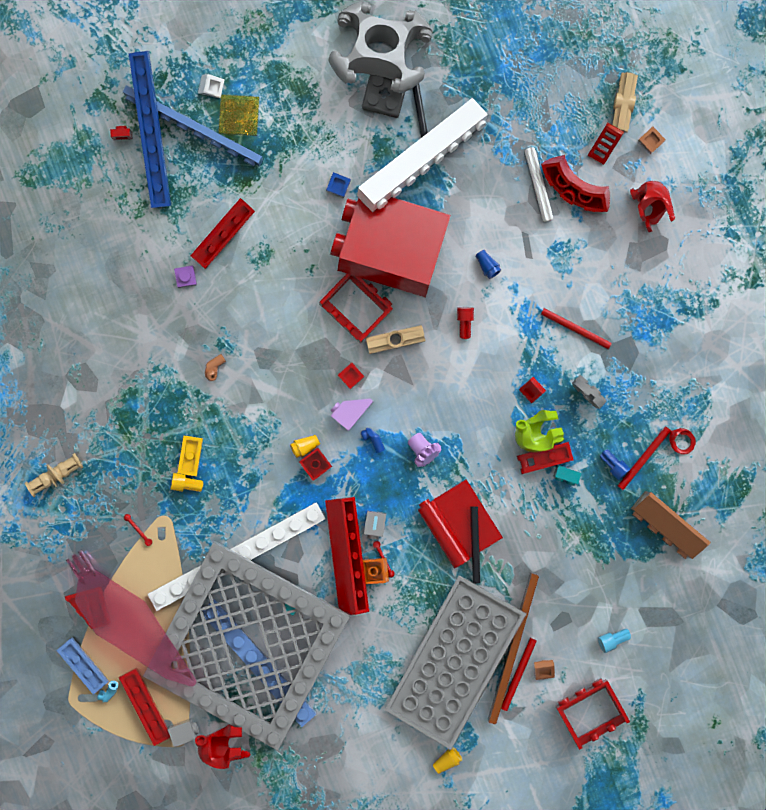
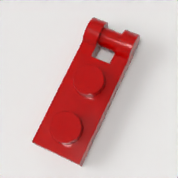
M569 442L554 445L550 450L517 455V460L520 461L522 467L520 469L521 474L574 460ZM533 458L535 465L529 466L527 459Z

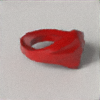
M675 429L669 434V441L675 452L688 454L694 450L696 440L688 429ZM679 434L687 435L690 438V446L687 449H679L676 446L674 440Z

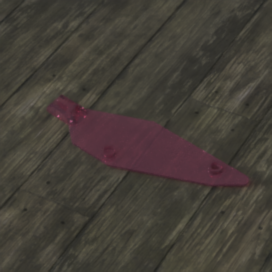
M82 550L78 553L87 565V568H85L76 554L72 555L74 562L81 572H78L69 558L66 560L78 579L75 603L96 635L162 677L191 687L196 685V678L145 601L95 570ZM174 661L178 663V667L176 669L172 668L171 666L172 662Z

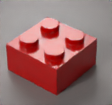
M316 448L299 461L313 481L333 467L319 448Z

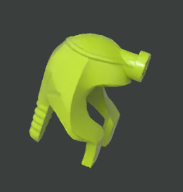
M541 410L526 421L518 420L515 431L517 445L529 452H542L552 449L555 444L562 443L564 441L562 428L550 429L547 435L541 434V426L545 421L558 420L557 411Z

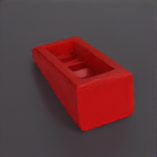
M607 122L588 156L604 165L624 132ZM608 132L611 135L615 136V140L607 136L605 133ZM602 138L611 142L612 145L610 146L609 144L602 141ZM601 144L609 150L605 151L602 148L598 147V145ZM597 150L604 154V158L595 154L594 151Z

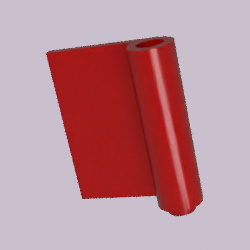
M467 479L432 501L426 499L419 504L418 512L454 569L472 557L470 506H478L479 552L503 538Z

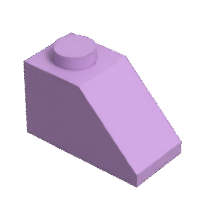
M371 399L343 401L341 404L337 402L331 409L333 412L331 417L349 431L373 401Z

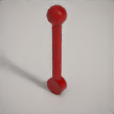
M125 514L124 520L128 521L145 540V545H152V539L144 535L132 521L130 514Z
M375 541L373 547L377 549L381 558H385L380 548V542ZM387 562L388 577L392 578L395 572L390 569Z

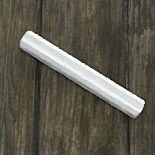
M534 147L527 148L525 155L543 221L548 222L553 220V215L536 150Z

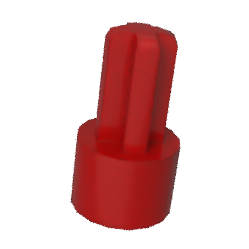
M457 307V320L460 321V338L469 339L471 338V321L474 320V307Z

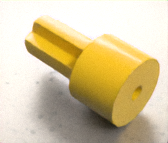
M173 473L170 490L183 492V489L202 491V480L186 478V475Z

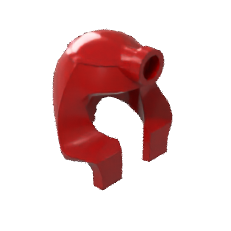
M647 181L638 189H630L633 200L640 202L638 204L640 218L642 221H645L648 232H653L651 225L657 224L666 211L670 221L675 220L669 190L661 182ZM651 205L653 207L652 213L645 217L644 210Z
M229 724L206 737L204 735L197 736L195 743L198 746V755L202 762L213 768L228 769L231 761L249 758L250 752L241 750V748H230L228 745L229 738L242 737V727H234Z

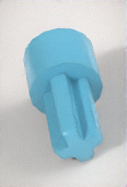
M623 629L614 634L607 633L598 637V643L601 650L607 653L616 649L618 644L631 639V634L628 629Z

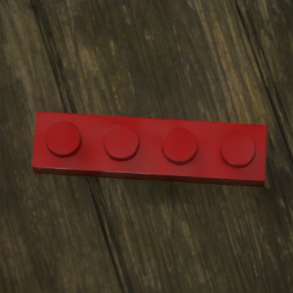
M240 198L190 256L206 269L255 211Z
M135 668L120 676L119 679L153 745L155 746L169 739L168 727L138 669Z

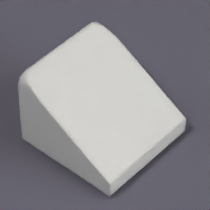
M209 74L202 75L198 93L221 98L224 79Z

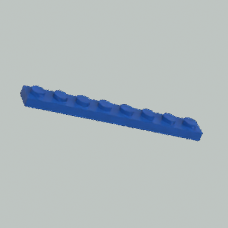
M149 51L128 53L151 208L171 206Z

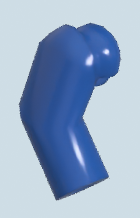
M371 428L361 431L363 440L366 441L370 438L376 453L385 450L380 436Z

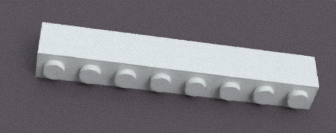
M472 98L358 187L357 196L372 212L377 208H383L387 204L388 199L397 197L401 193L402 188L406 185L408 187L412 185L416 177L420 174H426L434 163H440L445 154L455 151L459 146L458 144L470 139L474 131H480L486 125L488 114Z

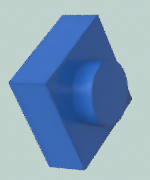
M333 172L326 191L344 198L351 179Z

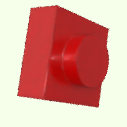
M116 126L115 129H110L113 140L133 139L132 131L127 126Z
M352 362L338 374L349 389H352L365 377Z
M534 377L519 389L531 403L546 391Z

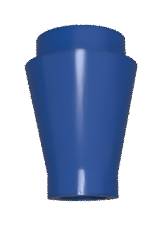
M485 250L476 254L475 257L480 264L484 276L491 279L501 272L500 264Z

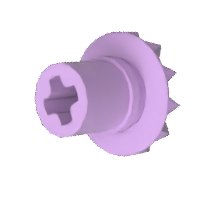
M421 433L415 434L408 441V445L416 453L415 464L418 467L429 464L441 452L439 443H429Z

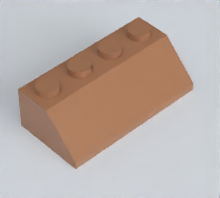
M645 491L631 507V510L634 511L632 515L639 521L645 520L649 524L647 528L655 534L659 532L664 536L662 540L670 547L672 544L677 547L678 550L676 552L685 559L687 557L693 559L711 543L651 492Z

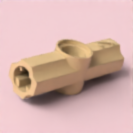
M628 72L621 73L618 93H616L613 106L615 111L612 125L624 133L628 132L631 113L634 110L636 96L634 95L638 75Z
M422 325L367 337L366 342L369 354L425 342ZM394 334L401 337V342L397 345L390 342V337Z

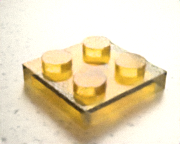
M221 94L219 134L257 136L260 98Z

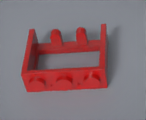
M346 274L319 302V305L360 344L393 310L391 307L392 303L385 296L381 298L377 294L378 289L370 283L368 285L363 278ZM349 280L384 312L364 333L329 302Z
M600 678L591 683L592 687L587 690L585 687L575 692L576 696L570 699L565 697L558 701L559 705L556 706L579 750L583 748L582 745L598 740L599 736L608 731L616 730V727L624 722H630L606 679L602 680ZM606 688L620 715L577 737L564 710Z

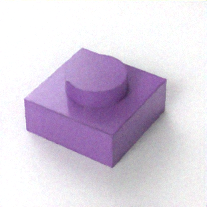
M193 265L174 269L178 288L197 285Z

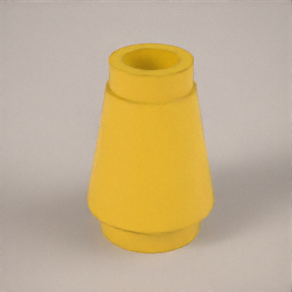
M316 435L294 440V443L290 444L296 458H302L320 445Z
M456 748L447 749L433 764V767L440 774L460 765L459 762L462 761V757Z

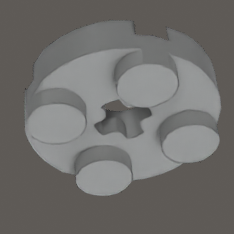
M579 375L572 382L573 387L578 392L580 391L584 395L583 397L597 409H600L607 402L601 395V392L595 386L591 387L583 376Z

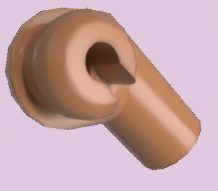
M222 354L206 364L205 377L209 381L217 379L218 367L226 362Z

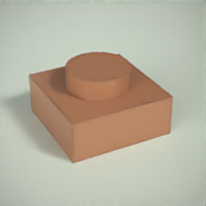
M652 126L638 141L652 154L666 139Z
M553 660L534 662L536 680L555 678Z

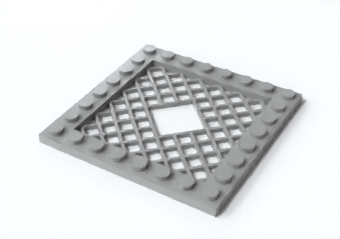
M214 541L143 677L234 727H242L243 732L278 750L350 615ZM230 574L233 584L223 587L220 577ZM234 576L244 581L236 583ZM217 579L220 588L211 590ZM247 583L250 593L240 596L237 586ZM251 585L260 589V591L253 592ZM234 587L237 597L227 600L224 590ZM221 591L224 601L214 604L212 593ZM264 593L267 603L257 605L254 595ZM268 594L277 598L278 600L270 602ZM207 596H209L211 605L202 607ZM251 597L254 606L244 609L241 599ZM238 600L241 610L231 613L228 603ZM281 602L284 612L274 615L271 605ZM285 603L295 609L286 611ZM225 604L228 614L218 617L216 606ZM268 606L271 616L261 618L258 608ZM212 608L215 618L205 620L203 610ZM255 610L258 619L248 622L245 612ZM298 611L301 621L291 624L288 614ZM198 613H200L202 622L193 624ZM242 613L245 623L235 626L232 616ZM302 613L308 615L311 618L304 620ZM285 615L288 625L278 628L275 618ZM229 617L232 627L222 630L220 619ZM272 619L275 629L265 631L262 621ZM216 621L219 631L209 633L207 623ZM315 621L317 631L308 633L305 623ZM259 623L270 658L234 668L224 632ZM302 624L305 634L295 637L292 627ZM203 625L206 635L197 637L194 627ZM289 628L292 638L282 641L279 631ZM191 629L193 638L185 640L189 630ZM276 632L279 642L269 644L266 634ZM220 634L223 644L213 646L211 636ZM318 634L313 645H311L309 636ZM306 637L309 647L299 650L296 640ZM208 638L210 647L201 650L198 640ZM194 641L197 651L188 654L185 644ZM293 641L296 651L286 654L283 644ZM280 645L283 655L273 657L270 647ZM182 646L184 655L176 657L180 647ZM224 647L227 657L217 659L215 649ZM212 651L214 660L205 663L202 653ZM309 651L303 662L300 653ZM198 654L201 664L192 666L189 657ZM297 654L300 664L290 667L287 657ZM186 658L189 668L179 670L176 660ZM284 658L287 668L277 670L274 660ZM228 660L231 670L221 672L219 662ZM271 662L274 671L264 674L261 664ZM172 663L174 664L175 670L170 668ZM216 664L218 673L209 676L206 666ZM258 665L261 675L251 678L249 668ZM203 667L205 677L196 679L193 670ZM300 667L294 679L291 670ZM245 669L248 679L238 681L236 671ZM190 671L192 679L181 673ZM288 671L291 681L281 683L278 673ZM232 673L235 683L226 685L223 675ZM275 675L278 684L268 687L265 677ZM220 677L222 686L213 689L210 679ZM262 678L265 688L255 691L253 681ZM207 680L209 688L199 684L198 682ZM249 682L252 692L242 694L240 684ZM291 684L285 695L282 686ZM236 686L239 695L230 698L227 688ZM279 688L282 697L272 700L269 690ZM223 689L225 697L219 695L215 691ZM266 691L269 701L259 704L257 694ZM253 695L256 705L246 707L244 697ZM240 699L243 707L232 701ZM282 701L280 707L276 712L273 703ZM270 704L273 714L263 716L261 707ZM257 708L259 716L249 710ZM274 717L271 723L265 720Z

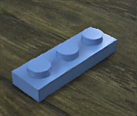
M73 637L56 650L93 695L109 682Z

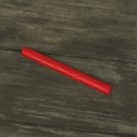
M543 308L541 315L606 349H609L612 344L606 339L546 308Z
M666 426L663 428L631 470L617 485L620 489L624 490L656 451L671 432Z
M530 637L503 700L501 709L504 711H508L537 642L536 639Z

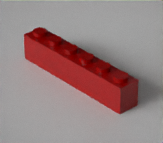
M355 497L325 500L338 607L349 615L369 612Z

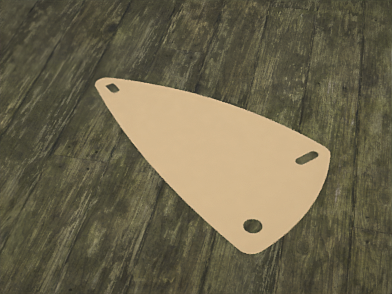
M159 516L148 527L144 535L152 539V545L146 546L145 540L140 537L124 558L105 589L104 597L111 624L94 629L88 626L81 644L84 652L109 680L100 690L106 692L109 683L116 681L118 683L116 694L105 703L101 700L96 702H80L78 700L79 695L92 693L76 673L73 672L68 696L70 705L100 728L124 739L152 746L154 745L119 677L137 668L164 720H170L174 725L189 719V701L143 677L184 599L182 597L156 611L148 596L150 592L183 575L173 522L167 516ZM158 527H165L166 537L164 540L158 539ZM188 632V634H187L185 640H188V639H189V632ZM186 643V644H185V645H186V649H187V652H188V654H189V653H190V643ZM182 646L180 647L176 657L184 655ZM186 658L176 660L179 670L189 668ZM172 663L170 668L175 670L174 664ZM190 671L181 673L191 679ZM171 738L155 745L174 747Z

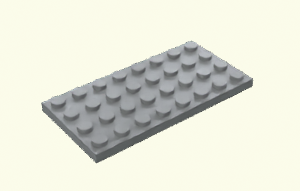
M459 575L386 706L385 711L451 750L527 613Z

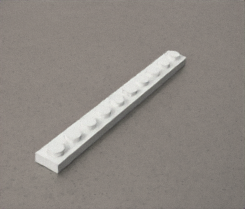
M316 502L230 550L248 560H252L326 518ZM201 565L148 594L156 611L186 595Z

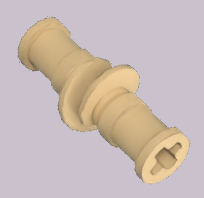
M73 453L72 457L58 463L54 468L49 464L46 465L47 472L38 475L39 477L29 483L25 482L31 495L35 497L38 492L45 488L47 489L52 484L57 488V481L64 484L63 477H67L78 468H84L77 455Z

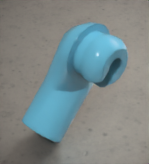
M111 681L106 692L104 690L99 691L97 699L103 701V703L108 702L116 694L118 683Z

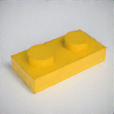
M183 436L178 474L197 476L203 438Z

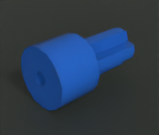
M608 449L600 455V458L611 468L610 473L618 481L631 470L623 460L619 461Z

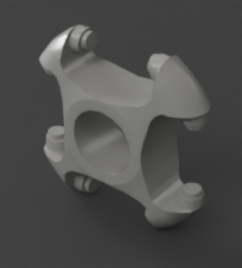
M363 0L341 11L338 15V25L341 27H354L358 37L349 56L343 57L338 51H332L329 56V63L332 69L345 84L355 83L356 73L377 75L392 79L391 90L400 94L412 89L424 79V68L415 67L412 70L408 69L405 65L404 57L405 51L412 40L420 39L422 42L427 43L432 38V29L420 13L416 10L406 11L405 20L407 22L384 20L368 15L370 14L371 4L363 2ZM374 42H384L393 47L394 50L388 53H377L367 46Z

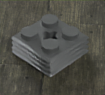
M370 74L362 109L399 118L405 92L400 94L391 90L392 79ZM384 90L388 91V94H390V96L382 98V94H380V92H384Z

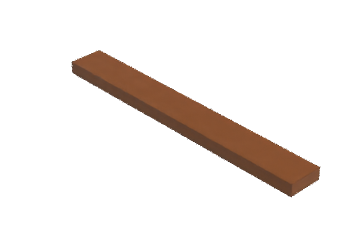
M531 572L520 606V610L527 613L510 643L488 717V722L492 724H497L539 579L537 574Z

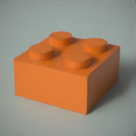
M387 558L363 559L366 584L389 582Z

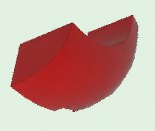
M565 155L550 158L541 164L549 185L553 186L563 200L571 205L574 204L584 208L586 211H609V186H595L581 180L570 169Z

